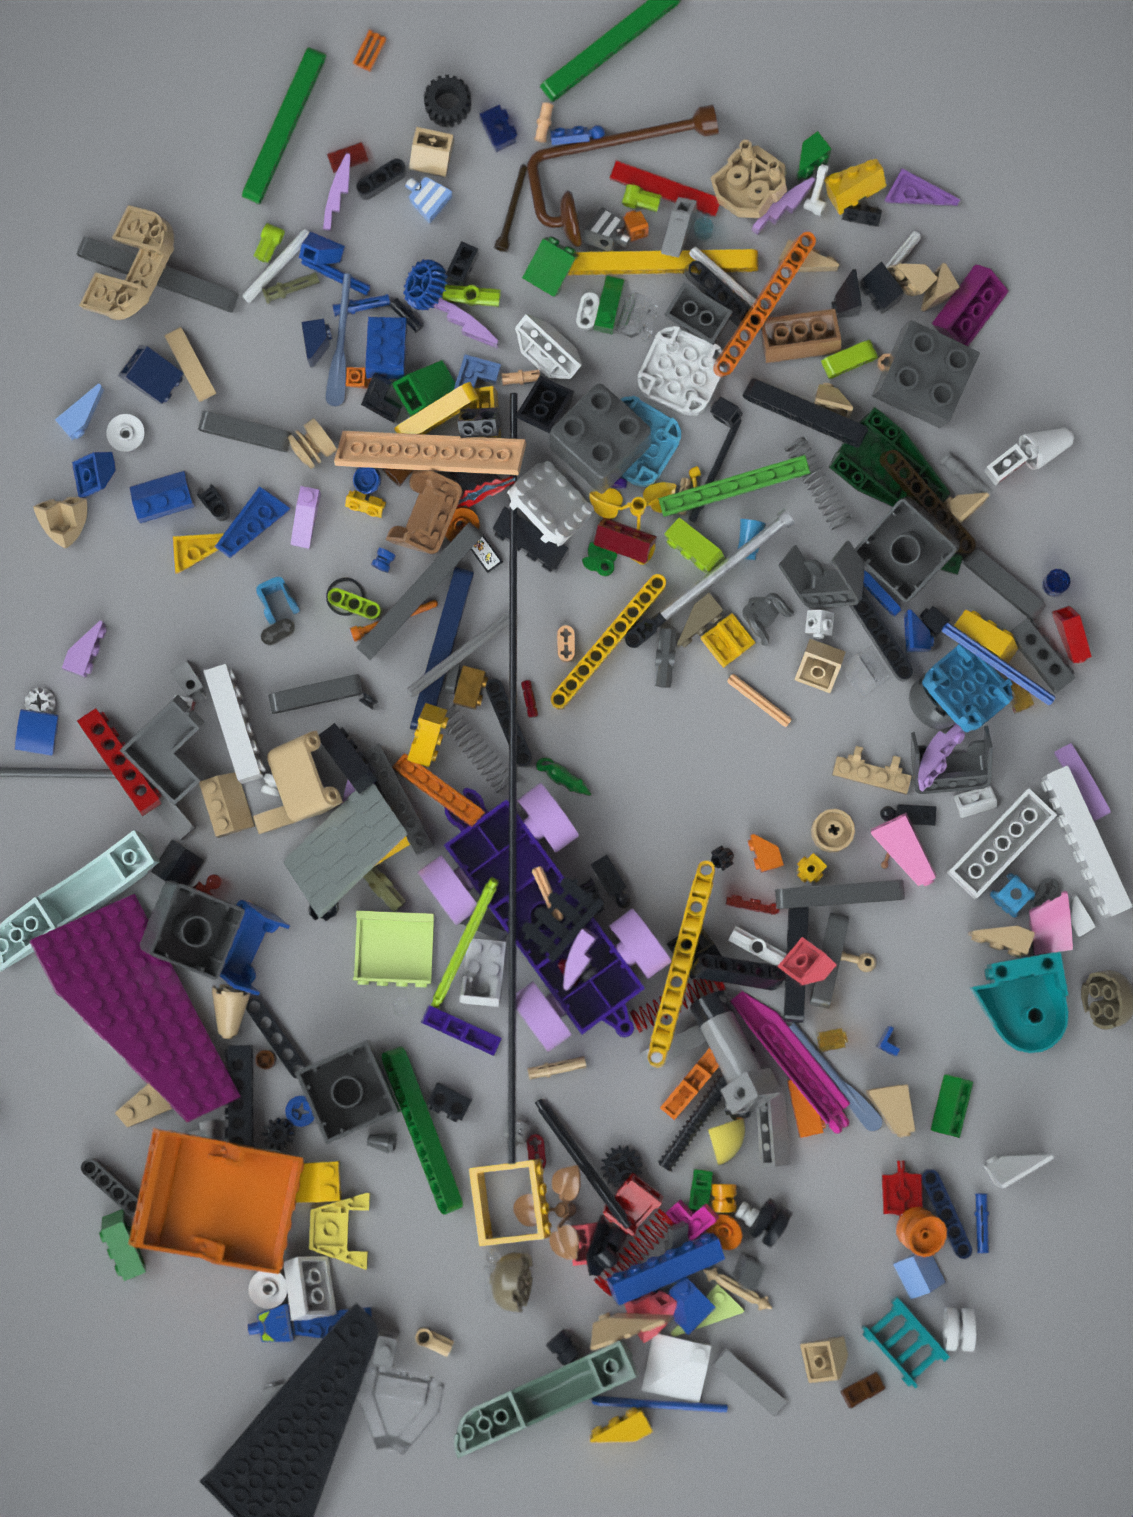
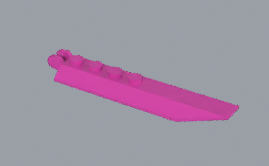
M740 992L730 1000L732 1005L825 1123L829 1124L830 1129L837 1134L842 1132V1127L845 1128L850 1123L842 1110L850 1105V1102L780 1015L747 993Z

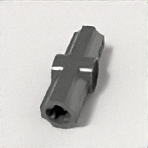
M660 629L655 659L656 675L654 686L671 688L672 669L674 668L676 653L674 651L676 630Z

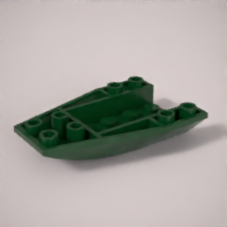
M876 407L858 422L868 428L861 446L857 448L843 442L834 454L828 467L858 492L893 507L900 499L909 496L881 465L880 456L885 451L896 450L943 503L951 494L905 431ZM889 454L887 461L892 464L894 457ZM902 468L900 470V476L902 478H905L906 471ZM913 483L912 490L917 493L919 487L916 483ZM926 497L924 502L925 505L929 507L931 505L930 498Z

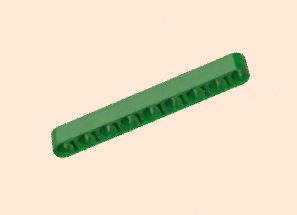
M647 0L540 85V89L551 102L556 101L673 10L681 0Z
M311 47L306 49L242 192L243 198L259 205L263 201L325 63V53Z
M401 1046L383 1052V1065L438 1210L441 1214L446 1215L461 1209L463 1201L407 1053Z

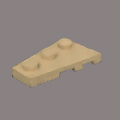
M148 1083L117 1110L115 1114L128 1128L173 1108Z

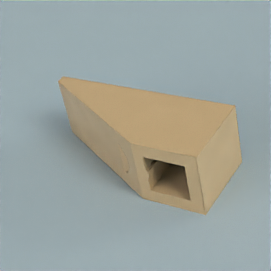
M788 240L778 260V265L787 253V251L789 250V248L791 247V245L793 244L794 240ZM812 248L797 272L837 271L840 264L837 263L836 259L830 256L826 258L820 255L818 250ZM792 253V260L798 262V255Z

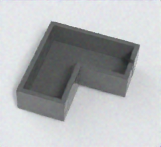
M179 695L174 697L120 749V752L173 805L178 803L205 776V773L180 749L205 722L194 710L191 712L188 710L190 706Z

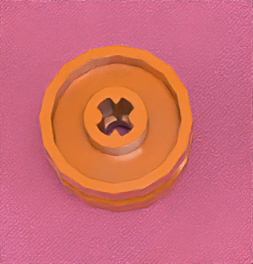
M914 1207L904 1212L899 1218L896 1226V1235L898 1240L914 1254L927 1257L937 1253L943 1247L947 1238V1229L944 1222L929 1210L922 1207Z

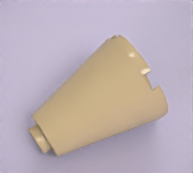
M220 984L219 988H216L215 985L212 987L218 1034L222 1035V1038L232 1039L233 1036L238 1035L251 994L234 989L229 984Z

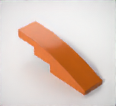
M710 1047L661 1105L660 1109L673 1120L679 1116L719 1067Z

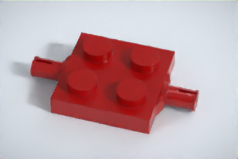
M905 1160L897 1161L896 1173L882 1175L883 1214H895L900 1218L904 1212L911 1208H923L921 1174L905 1172Z

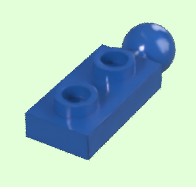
M600 125L592 127L591 130L583 126H575L571 129L556 128L550 131L552 145L586 142L591 137L593 139L604 137L605 130Z

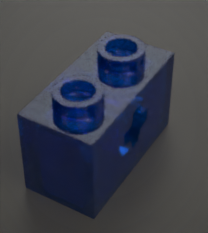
M500 104L479 114L480 121L495 152L516 143L517 131L513 125H509L507 121L510 119L506 109L502 110ZM499 125L503 129L499 130V128H496V126Z

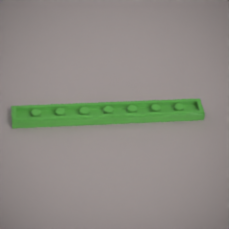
M802 455L658 499L663 517H667L811 473L806 456Z

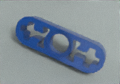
M864 570L863 586L895 617L901 611L900 606Z

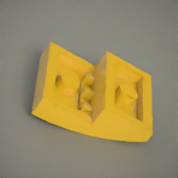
M733 613L700 638L723 668L756 643Z

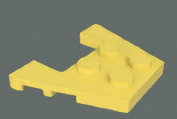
M364 1193L311 1209L309 1249L367 1270L368 1251H348L349 1210L369 1211L370 1193Z

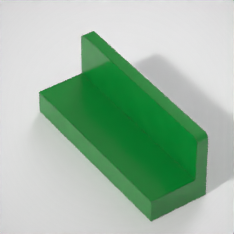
M944 1075L931 1131L960 1138L973 1081Z

